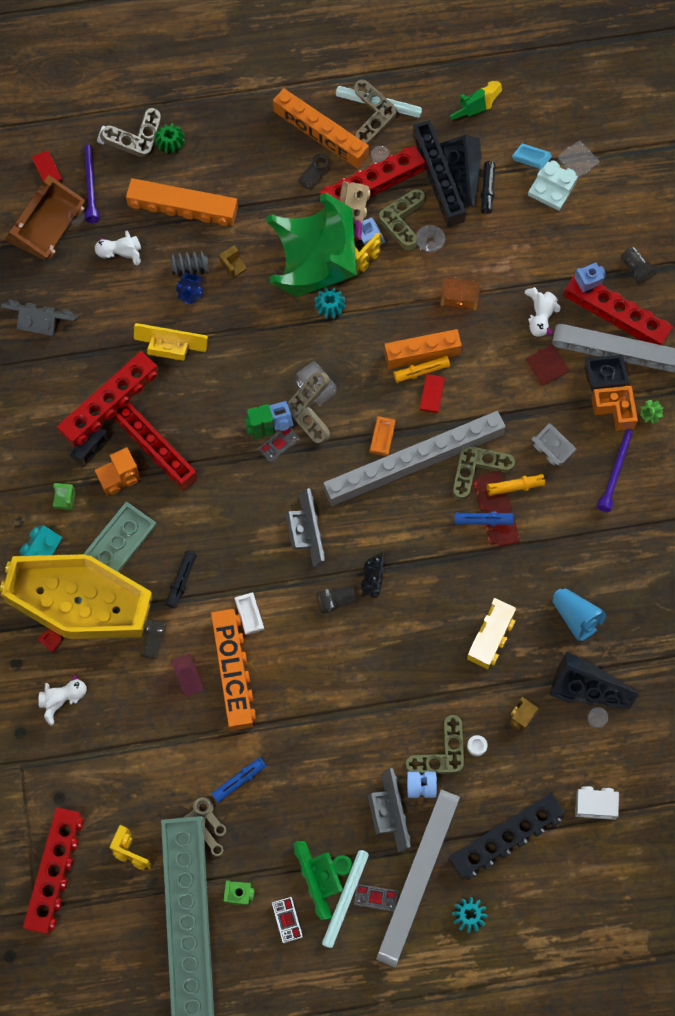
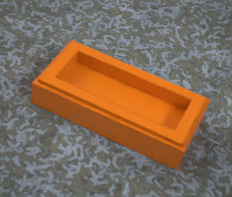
M377 416L370 453L382 456L389 455L396 420Z

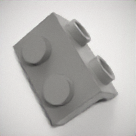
M551 423L537 437L534 436L532 438L535 442L533 446L539 452L544 451L548 455L546 459L554 466L556 464L562 466L577 451Z

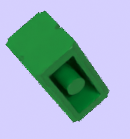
M265 404L259 406V408L248 409V416L244 417L248 435L252 434L254 440L263 438V436L274 435V421L270 406Z

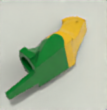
M491 81L488 82L485 88H481L471 95H460L462 109L451 114L450 119L453 120L465 115L469 117L490 109L493 101L502 91L501 83Z

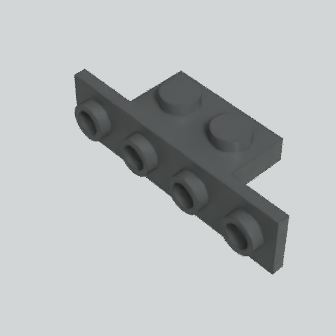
M8 300V302L1 305L2 308L19 311L17 329L53 336L55 334L57 318L71 321L78 319V315H74L73 311L70 310L58 312L53 307L44 306V309L37 308V305L32 303L21 305L16 300Z
M306 489L299 495L302 511H288L285 515L292 550L310 549L313 567H318L325 561V552L322 549L321 533L317 524L318 517L314 510V498L311 495V490Z
M389 768L381 773L384 792L370 793L368 800L376 835L394 832L397 850L402 852L411 847V839L407 832L406 816L401 805L402 798L397 787V777L394 769Z

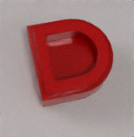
M49 629L39 637L38 641L50 652L54 653L62 643V636Z

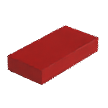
M48 150L32 157L43 182L48 175L60 183L63 182Z
M426 374L420 411L438 414L445 377Z

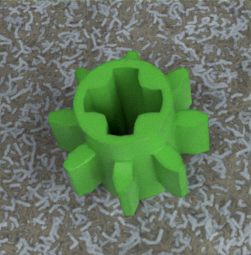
M652 400L645 401L646 405L640 406L642 409L640 416L645 419V423L651 421L654 424L659 421V418L664 417L662 414L664 407L659 404V401L652 402Z

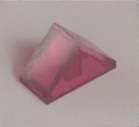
M189 654L171 660L185 697L204 690Z

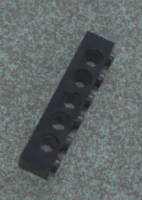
M428 120L414 124L412 136L418 151L425 160V170L447 227L464 223L466 211L431 121Z
M551 792L452 854L448 860L461 880L465 878L470 880L478 874L477 870L480 868L487 869L495 864L494 860L499 856L503 859L511 854L512 851L510 849L515 846L520 848L527 844L529 837L533 835L538 837L546 831L545 827L551 824L554 827L563 821L561 817H563L565 812ZM538 812L545 813L547 820L539 821L536 814ZM527 823L530 826V831H521L519 824ZM505 833L511 834L513 841L510 843L505 842L502 835ZM493 844L496 847V852L493 854L488 853L485 846ZM476 855L479 858V863L471 864L468 861V857Z

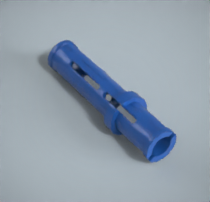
M496 511L491 513L456 512L455 524H483L496 527V525H513L514 514L497 513Z
M258 757L247 767L243 766L239 773L212 792V796L220 803L221 800L245 782L253 780L252 777L267 766ZM238 781V782L235 783L233 786H231L229 789H227L225 792H223L226 788H228V787H229L230 785H232L234 782Z

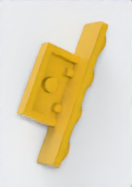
M138 323L134 325V340L150 342L147 349L148 355L184 361L188 349L202 352L207 350L208 337L206 335Z

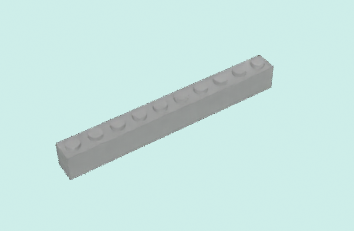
M495 411L323 482L324 492L332 507L455 456L466 447H476L503 436L506 426L499 412Z

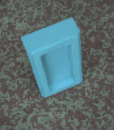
M523 143L512 155L514 161L539 169H543L552 157L548 151Z

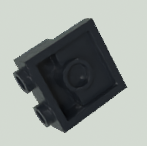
M622 355L585 358L584 370L591 392L594 389L629 386V379Z

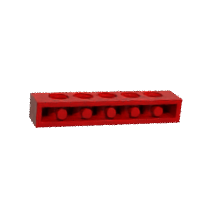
M415 145L410 148L406 147L400 153L390 155L379 163H373L369 168L363 171L359 170L349 178H343L332 186H326L320 191V195L328 193L340 201V197L337 195L341 194L342 183L345 181L369 186V198L425 171V160Z
M574 275L565 288V298L640 341L663 346L672 331L673 326L668 321L657 318L652 312L638 307L635 302L622 298L619 293L606 289L603 284L590 289L591 293L582 292ZM599 299H604L607 302L602 303L599 301ZM615 308L622 309V312L616 311ZM631 317H636L639 321H633ZM651 326L655 330H649L647 327Z
M140 351L57 426L59 433L74 448L84 444L90 434L97 432L106 420L114 417L120 407H125L129 403L131 397L139 394L148 382L156 379L159 373L157 365ZM137 373L142 374L139 378L133 377ZM121 386H128L126 390H119ZM109 398L114 399L111 403L105 402ZM94 411H100L96 416L91 415ZM81 423L86 424L84 428H77Z
M130 403L116 411L113 419L183 491L198 479L196 471Z
M56 807L23 929L50 936L51 931L54 932L57 919L54 918L56 911H60L62 905L60 896L62 891L66 890L68 883L66 874L73 865L72 852L76 851L79 839H77L78 831L82 830L84 819H82V815L79 812ZM70 827V834L66 837L61 836L62 829ZM59 847H65L64 855L56 856V850ZM53 867H59V874L55 877H52L50 875L51 869ZM54 887V894L46 897V888ZM43 907H48V915L45 917H40V909Z

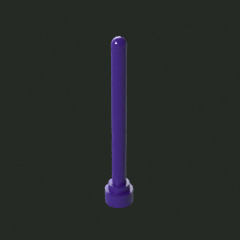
M86 144L84 149L88 208L85 212V221L87 223H96L100 219L99 212L95 208L92 147L90 144Z
M631 429L625 431L605 494L598 500L596 507L600 511L611 512L613 502L611 497L633 434Z

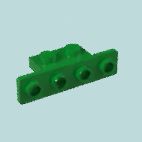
M297 841L293 843L294 853L297 859H299L301 873L307 881L309 895L313 898L316 906L315 912L321 921L330 920L333 915L327 898L343 891L331 856L327 852L312 859L306 842Z

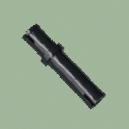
M490 161L484 162L483 189L480 193V198L482 199L481 213L483 214L485 209L486 214L492 213V200L495 197L493 192L495 163L493 161L491 166Z
M185 551L174 583L170 585L171 590L165 602L166 606L174 609L177 608L181 594L185 592L184 586L194 560L197 557L195 553Z

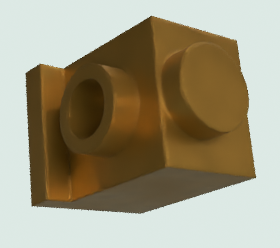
M522 697L518 704L520 707L516 706L510 714L512 719L509 725L515 730L519 731L520 729L524 732L539 708Z

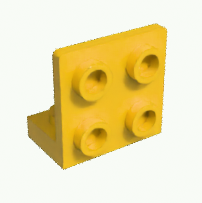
M378 232L360 252L355 247L357 275L360 272H364L368 268L369 262L372 259H376L381 252V234Z
M120 825L109 847L115 858L123 862L130 860L134 867L145 870V868L151 869L152 865L149 860L125 850L130 847L133 838H131L128 828Z

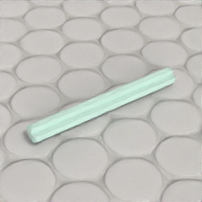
M338 86L336 96L364 103L357 97L354 89ZM374 96L370 99V102L376 105L380 102V98ZM388 99L395 106L396 112L420 117L421 107Z
M363 850L358 851L323 939L322 945L325 947H333L369 856Z

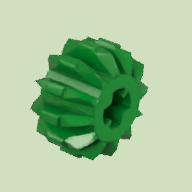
M173 123L170 126L164 124V128L158 127V132H155L154 135L155 145L158 146L160 152L165 150L166 154L169 151L175 154L176 149L181 151V145L185 143L184 132L181 131L179 126L175 127Z

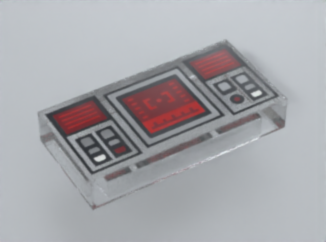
M289 427L285 431L280 430L259 447V451L270 463H273L300 441V438Z
M357 884L354 905L394 912L398 891Z

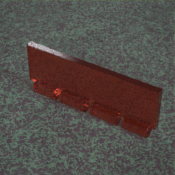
M501 471L479 475L478 479L473 480L476 494L483 493L478 495L477 499L480 510H488V512L484 513H491L492 511L497 513H513L507 493L488 495L490 490L487 491V484L504 482ZM515 519L513 525H496V527L485 525L486 529L493 528L487 531L490 545L497 544L498 547L521 542Z

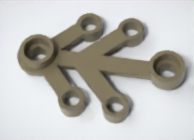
M201 797L194 802L193 810L183 818L203 817L204 840L211 848L212 854L215 857H220L223 855L224 849L220 844H217L205 828V821L207 819L211 823L218 837L225 836L227 829L225 825L220 824L212 813L213 803L211 800ZM206 805L207 809L205 811H201L200 806ZM223 827L224 832L222 834L217 833V828ZM216 847L221 848V852L219 854L214 853V849Z

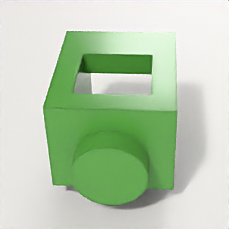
M226 881L224 903L249 906L250 901H254L255 889L251 888V883ZM238 889L243 890L242 896L235 894Z

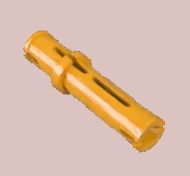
M444 356L416 366L409 365V368L394 371L393 374L396 383L411 378L414 380L417 379V376L450 367L448 357Z
M544 475L522 476L520 479L487 484V491L490 490L488 495L492 496L518 490L528 491L529 488L545 486V479L542 480Z

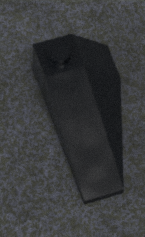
M463 135L440 143V147L464 209L475 205L481 148L480 138Z
M566 652L557 668L550 695L570 703L581 701L589 705L600 703L605 704L607 707L630 709L638 697L639 691L585 659Z

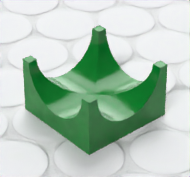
M328 193L320 195V202L325 207L312 216L295 219L282 218L273 214L266 216L267 224L280 237L286 255V267L283 275L275 274L270 276V284L295 297L357 276L352 208Z

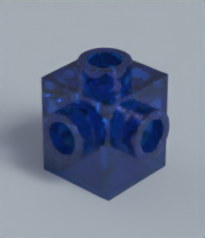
M185 273L176 286V292H178L177 299L183 300L184 303L192 304L196 303L199 298H202L204 287H202L203 277Z

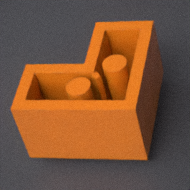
M632 386L594 389L591 398L594 415L613 414L616 431L635 429L638 420Z
M127 447L111 454L112 462L95 470L106 496L109 494L114 495L126 486L131 487L141 480L137 466Z

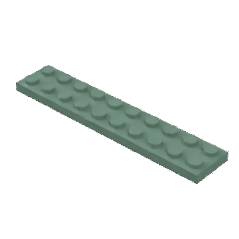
M203 817L161 820L171 1016H214Z

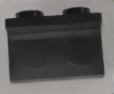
M100 428L97 432L90 434L84 444L78 445L70 453V457L84 467L108 441L106 431Z

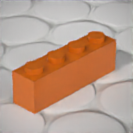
M458 329L385 343L384 354L388 369L432 361L444 356L461 355L462 344Z

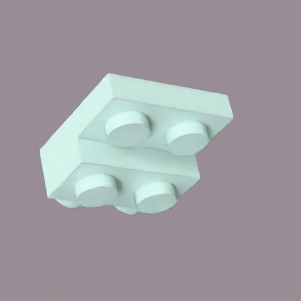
M556 161L547 162L537 174V178L530 188L528 196L560 211L576 185L578 176L572 169L568 168L565 170L560 168Z

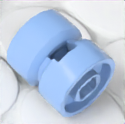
M407 772L408 798H419L421 795L425 798H436V772H424L423 775H420L419 772Z

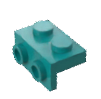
M44 525L34 527L29 534L31 538L28 543H25L20 549V556L52 555L62 537Z

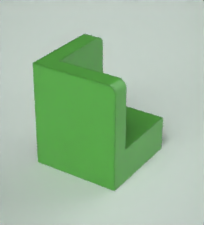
M54 483L55 496L53 507L55 509L73 510L76 494L73 485Z

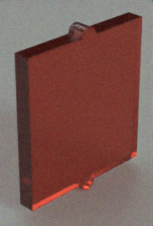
M553 344L542 350L539 349L537 353L526 358V361L542 385L558 380V377L569 372L568 367Z

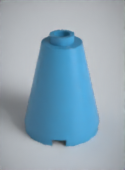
M566 588L559 589L553 595V604L578 641L579 639L581 641L588 639L597 631L595 628L597 624H603L606 613Z

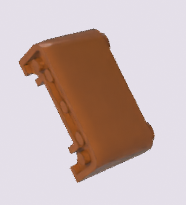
M48 175L5 240L43 260H46V258L51 259L56 251L53 249L71 220L75 215L79 216L85 207L82 205L85 200Z

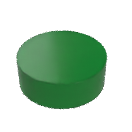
M339 855L333 860L338 876L343 877L350 873L352 861L349 857Z

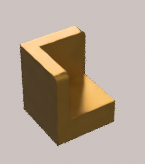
M235 245L219 254L221 265L232 279L247 270V267L239 258V251Z

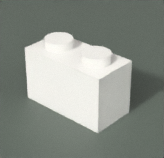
M581 787L576 792L575 817L616 820L618 817L619 792H614L612 788H602L601 791L593 790V787Z

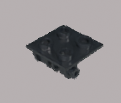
M381 552L365 562V576L361 583L362 597L370 594V597L378 598V595H380V584H382L380 579L383 578L385 552Z

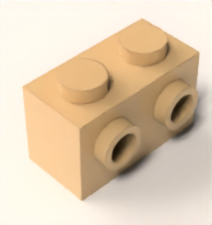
M343 181L340 201L352 208L353 221L360 220L363 223V219H365L367 209L365 208L366 201L370 197L369 186Z

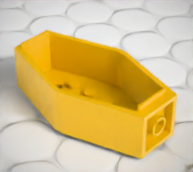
M84 554L13 556L12 561L7 562L5 573H7L6 581L2 580L0 586L4 602L59 635L69 639L142 637L152 601V592L92 556ZM43 588L44 593L38 594L37 589ZM77 597L82 599L80 604L75 603ZM114 607L120 608L118 614L113 613Z

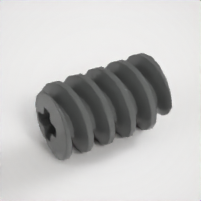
M200 251L198 257L195 252L192 253V257L189 256L188 252L185 253L184 258H182L181 253H178L177 259H175L173 254L170 256L172 275L175 272L176 276L179 277L182 271L183 275L187 276L188 270L191 275H194L195 270L200 275L202 269H204L206 274L209 273L208 254L205 256L203 251Z

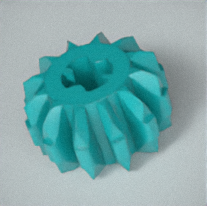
M326 287L325 293L319 291L318 297H315V309L319 310L318 314L320 316L325 314L326 319L329 316L335 319V314L341 316L342 310L346 307L344 304L345 297L342 296L341 291L335 293V288L329 291Z
M470 897L467 904L463 898L461 899L462 906L459 904L455 905L458 911H454L452 916L459 917L454 920V924L462 923L459 930L462 931L464 926H467V933H470L472 926L476 932L479 931L477 924L484 927L485 923L481 919H487L488 915L481 913L486 910L485 906L478 908L480 900L473 904V898ZM466 911L469 913L470 911H473V916H475V919H466L467 914H464V912Z

